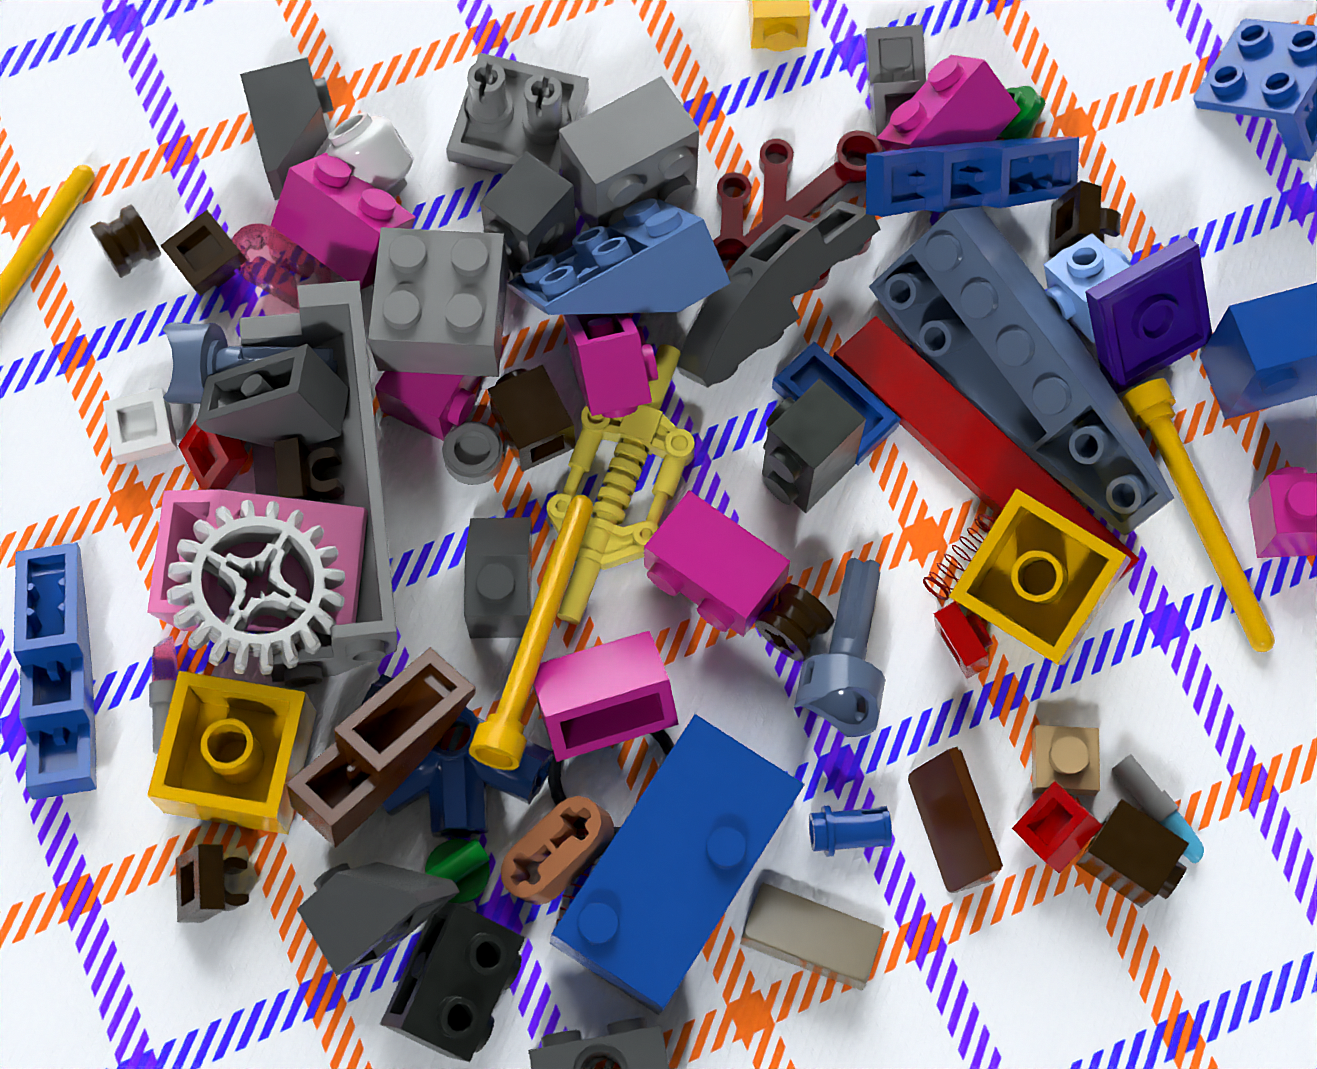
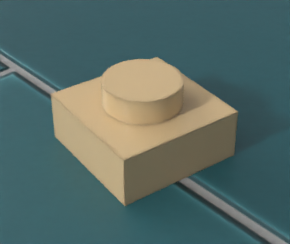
M1035 725L1032 730V793H1044L1055 781L1071 795L1096 796L1100 791L1099 728Z

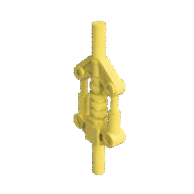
M659 345L655 355L658 380L649 382L652 403L639 405L634 413L619 418H606L602 414L591 416L588 406L584 407L581 413L582 430L568 463L571 471L562 493L554 495L547 503L546 509L549 521L559 534L568 505L576 495L583 474L589 473L601 440L618 442L613 453L615 457L611 459L608 466L610 472L605 474L602 482L605 487L600 488L597 495L599 501L595 502L592 515H594V518L590 517L576 558V566L557 613V617L567 623L580 624L600 569L607 570L644 557V546L659 528L658 525L667 500L673 499L684 467L689 465L694 459L695 441L692 434L685 429H678L663 414V411H660L681 356V352L671 345ZM654 454L663 458L651 491L655 496L646 521L625 527L618 526L623 523L626 515L623 510L628 509L631 498L628 495H633L637 486L635 481L640 478L642 472L640 466L645 464L648 455L652 456Z

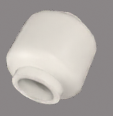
M366 111L360 112L343 121L329 134L328 138L331 144L327 150L328 156L336 157L348 164L351 169V175L368 182L376 189L389 193L393 198L406 188L408 183L404 177L412 168L414 157L388 118L384 116L370 117Z

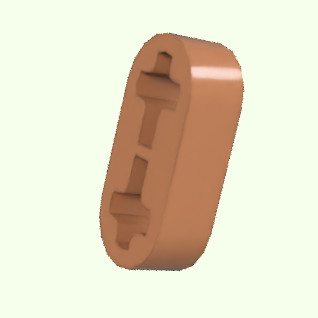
M569 797L559 803L522 837L504 857L501 866V880L505 889L515 897L534 905L547 904L558 897L606 851L614 836V822L610 814L586 797ZM580 817L587 820L585 827L589 832L583 840L575 837L578 832L573 825ZM536 861L540 864L537 870L541 878L533 885L528 882L531 876L527 867L531 862Z

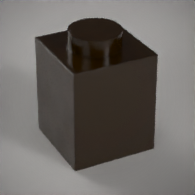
M543 364L531 370L521 368L510 371L503 375L496 382L495 386L487 389L491 412L521 472L575 448L574 424Z
M1121 799L1107 814L1102 822L1103 827L1093 836L1076 865L1140 908H1143L1157 894L1167 900L1175 890L1187 870V867L1178 860L1189 843Z

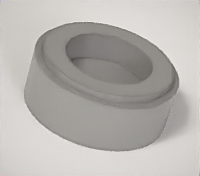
M476 421L462 423L461 426L454 427L447 434L443 442L442 454L446 469L455 480L463 484L480 485L492 480L503 466L504 451L501 438L491 426Z

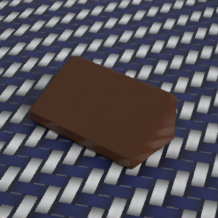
M958 746L953 747L917 767L908 775L910 789L942 880L949 893H957L992 882L1003 867L962 750H959Z

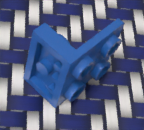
M1249 18L1241 20L1195 92L1193 101L1196 108L1275 119L1277 130L1281 134L1289 159L1310 162L1317 151V26Z

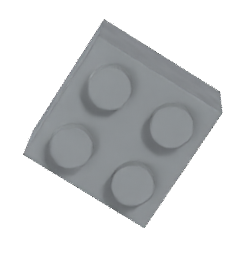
M662 76L559 129L562 177L573 184L575 207L590 229L599 226L607 228L625 218L623 213L628 207L645 199H660L673 206H677L684 202L692 194L693 190L697 188L699 128Z
M381 227L368 335L377 371L499 377L509 272L504 234Z

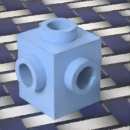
M1091 233L1071 247L1063 249L1043 265L1048 287L1045 293L1051 297L1063 317L1069 320L1094 343L1095 339L1085 291L1132 265L1122 251L1118 248H1108Z

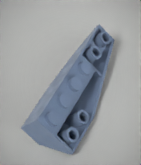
M981 206L949 210L869 286L917 353L1022 451L1122 535L1130 534L1175 499L1148 447L1089 351L1068 321L1063 317L1050 296H1047L1045 289Z

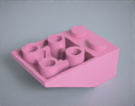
M164 490L147 613L175 627L173 622L174 615L187 607L169 604L167 601L168 589L182 585V583L168 577L170 563L188 562L177 552L179 541L181 539H188L200 543L193 532L194 523L200 519L218 529L215 513L216 509L221 506H225L230 511L234 520L240 519L241 503L248 499L254 505L255 516L265 517L268 503L275 501L279 504L278 520L287 522L294 510H300L304 517L299 531L304 534L316 525L323 528V538L315 548L335 546L339 553L337 560L325 568L339 569L345 572L344 584L330 589L345 598L341 611L326 613L336 621V625L356 623L368 515L366 508L229 490ZM241 543L226 549L219 555L225 558L228 553H231L243 559L253 558L259 555L268 543ZM288 553L283 561L280 574L286 583L297 589L296 597L310 603V587L307 576L298 561ZM270 565L262 577L254 576L252 583L248 578L244 579L247 584L243 610L246 608L251 597L260 598L261 590L266 597L269 596L266 590ZM205 571L201 581L205 601L213 614L224 623L229 615L233 599L229 592L217 585L218 578ZM261 615L255 618L245 631H279L296 620L289 616L281 620L272 615ZM198 624L179 630L194 631L198 627Z

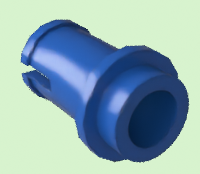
M829 805L821 806L820 812L809 814V837L812 851H824L826 857H832L835 850L891 847L892 825L888 807L880 806L874 809L832 812Z

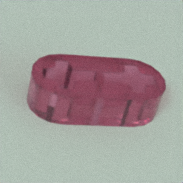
M262 223L249 224L238 230L232 238L234 244L247 259L245 263L237 268L238 273L248 282L293 308L299 309L297 283L290 271L302 278H308L314 272L318 284L335 283L330 268L271 226ZM267 245L270 256L275 261V264L261 256L255 257L251 262L247 251L250 248L260 251Z

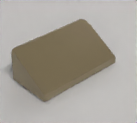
M762 882L743 931L740 944L863 991L869 979L885 928Z

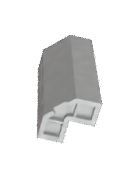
M359 281L297 285L300 313L239 318L242 346L299 347L308 344L311 348L333 349V360H337V372L334 373L349 388L341 436L306 447L310 452L317 448L330 447L335 449L342 459V464L328 466L323 469L319 480L338 479L344 486L345 493L339 498L332 500L320 498V502L364 507L368 510L356 623L332 626L330 628L331 635L314 632L321 643L319 650L315 654L304 651L297 643L294 644L298 652L299 661L297 666L293 668H288L283 663L279 653L273 654L272 682L284 681L285 686L291 688H306L318 685L323 682V677L337 676L366 663L380 660L386 655L397 651V626ZM251 442L256 494L278 497L274 447Z

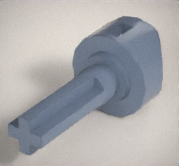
M171 322L163 328L171 346L173 359L172 379L163 398L170 404H201L207 376L296 347H228L226 335L221 326L216 323L188 324ZM312 348L333 372H337V360H333L332 348Z
M851 558L847 561L829 653L811 656L803 662L794 708L802 706L818 714L846 737L865 736L876 730L886 681L881 670L865 661L881 574L879 572L880 564L872 559L862 562L857 558Z

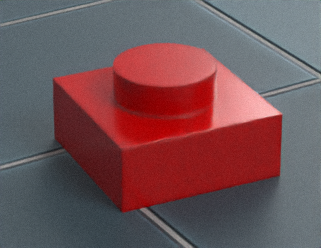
M196 418L178 444V447L201 490H225L249 456L242 440L205 432L196 425Z
M956 601L933 613L935 627L966 679L989 667L988 653L985 648L991 646L993 642L976 613L972 612L964 616Z
M1054 781L1012 829L1046 864L1060 874L1103 825L1070 793Z

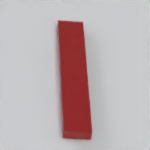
M877 316L873 317L834 352L833 358L900 417V425L998 517L1017 488L1127 555L1131 561L1117 583L1137 565L1140 560L1139 557Z

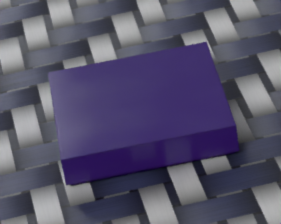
M1187 236L1085 291L1100 370L1116 395L1203 347L1212 336L1199 244Z

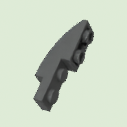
M839 201L811 223L789 215H785L763 233L730 268L727 275L731 283L712 293L702 307L681 350V356L676 366L680 374L709 388L711 385L721 383L733 376L738 370V365L758 349L767 348L780 340L784 330L800 318L790 298L812 289L818 283L819 276L839 261H844L857 255L863 249L864 242L881 230L875 216L866 214V208Z

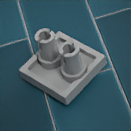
M479 52L476 62L467 73L468 86L446 148L448 161L506 174L527 151L562 176L559 129L581 118L589 92V78Z

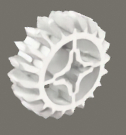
M248 499L242 501L240 519L234 520L232 514L225 506H221L216 509L215 513L218 529H215L206 521L198 520L194 523L193 532L200 543L181 539L177 545V552L188 562L170 563L168 569V577L182 583V585L168 589V603L176 606H187L174 615L173 622L177 629H185L198 624V627L188 638V646L192 650H196L211 640L215 644L209 655V663L217 666L223 661L227 651L236 654L234 672L238 674L245 673L248 657H259L261 674H271L274 663L273 654L279 653L283 663L288 668L297 666L299 657L294 645L296 643L304 651L315 654L319 650L321 643L312 630L331 635L330 628L336 625V621L326 612L341 611L345 598L339 593L330 590L344 584L345 572L339 569L325 568L337 560L339 554L335 546H326L316 549L315 547L323 538V528L316 525L304 534L299 531L304 517L300 510H294L287 522L278 520L279 504L275 501L268 503L265 517L255 516L252 501ZM241 543H268L265 549L253 558L243 559L231 553H228L225 558L219 555L226 549ZM288 553L298 561L307 576L310 587V603L296 597L297 589L286 583L280 574L283 561ZM270 565L266 590L269 596L266 597L261 590L260 598L251 597L246 608L243 610L247 584L244 579L248 578L252 583L253 577H262ZM205 571L217 577V585L229 592L233 599L229 615L224 623L213 614L205 601L201 587ZM261 615H272L281 620L289 616L296 620L289 626L272 633L249 634L242 632L247 629L248 625L255 618Z

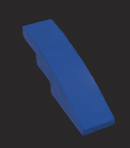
M1064 136L996 140L869 153L866 160V214L886 217L921 210L943 213L949 210L978 206L1001 209L1058 199L1078 183L1080 137Z
M78 542L16 551L13 653L20 665L19 719L26 731L25 787L32 800L97 790L93 674L81 549Z

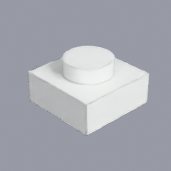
M162 387L103 401L111 454L119 465L178 451L170 403L164 400L163 396L166 392Z

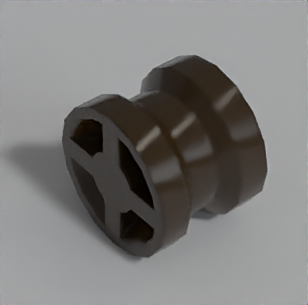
M132 204L122 208L119 218L112 222L105 223L99 221L90 226L96 241L120 278L130 274L133 265L142 259L153 261L162 256L152 234Z
M788 583L778 593L779 603L772 611L762 612L755 621V626L765 640L787 657L802 662L812 651V640L817 634L827 633L833 626L835 619L827 607L814 595L798 585Z

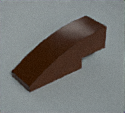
M429 647L334 728L336 741L286 783L291 807L336 849L389 798L423 761L476 694V687L435 650Z

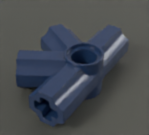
M382 674L375 683L371 684L362 701V705L393 678ZM465 707L448 729L460 726L469 728L471 734L465 746L455 751L443 750L441 748V738L423 761L382 805L392 817L429 792L431 835L434 838H474L477 835L489 833L486 785L530 805L534 797L539 794L549 774L554 754L551 750L527 740L517 769L501 770L477 761L470 755L469 748L477 725L486 721L476 717L473 711Z

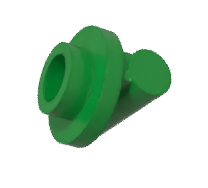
M1031 86L1008 88L1006 90L1021 110L998 136L1004 140L1030 138L1043 112L1046 101Z
M476 838L472 841L451 839L439 844L430 853L425 865V874L452 880L459 893L448 902L466 904L478 898L486 889L490 879V858Z

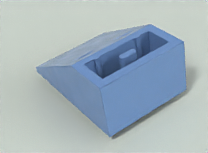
M651 198L628 207L623 213L625 218L607 228L599 226L580 233L572 240L573 247L554 257L553 255H543L529 261L520 269L522 275L509 281L507 285L510 291L547 315L680 312L731 282L704 219L660 199Z

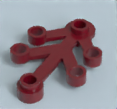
M863 130L850 131L843 135L837 143L835 163L787 202V175L793 166V148L787 141L779 138L770 139L763 143L760 148L758 162L759 169L764 174L762 222L743 236V210L749 205L752 187L750 180L741 173L730 172L723 175L717 183L716 200L722 208L720 236L715 238L713 242L721 261H737L763 233L785 215L809 223L813 222L817 218L806 217L849 182H865L866 165L856 166L850 164L848 160L860 158L866 162L867 154L883 152L882 145L876 139L877 137ZM776 153L784 156L786 160L775 164L768 161L766 157ZM730 187H737L743 191V195L732 198L727 196L724 191ZM872 237L864 242L863 249L857 255L865 253L870 248ZM831 268L819 276L818 283L810 290L821 289L827 284Z

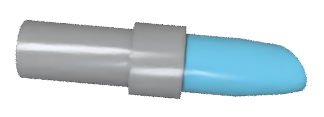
M1130 754L1111 770L1140 804L1141 812L1189 843L1183 855L1192 863H1198L1204 855L1203 843L1177 809L1179 807L1165 790H1160L1133 755Z

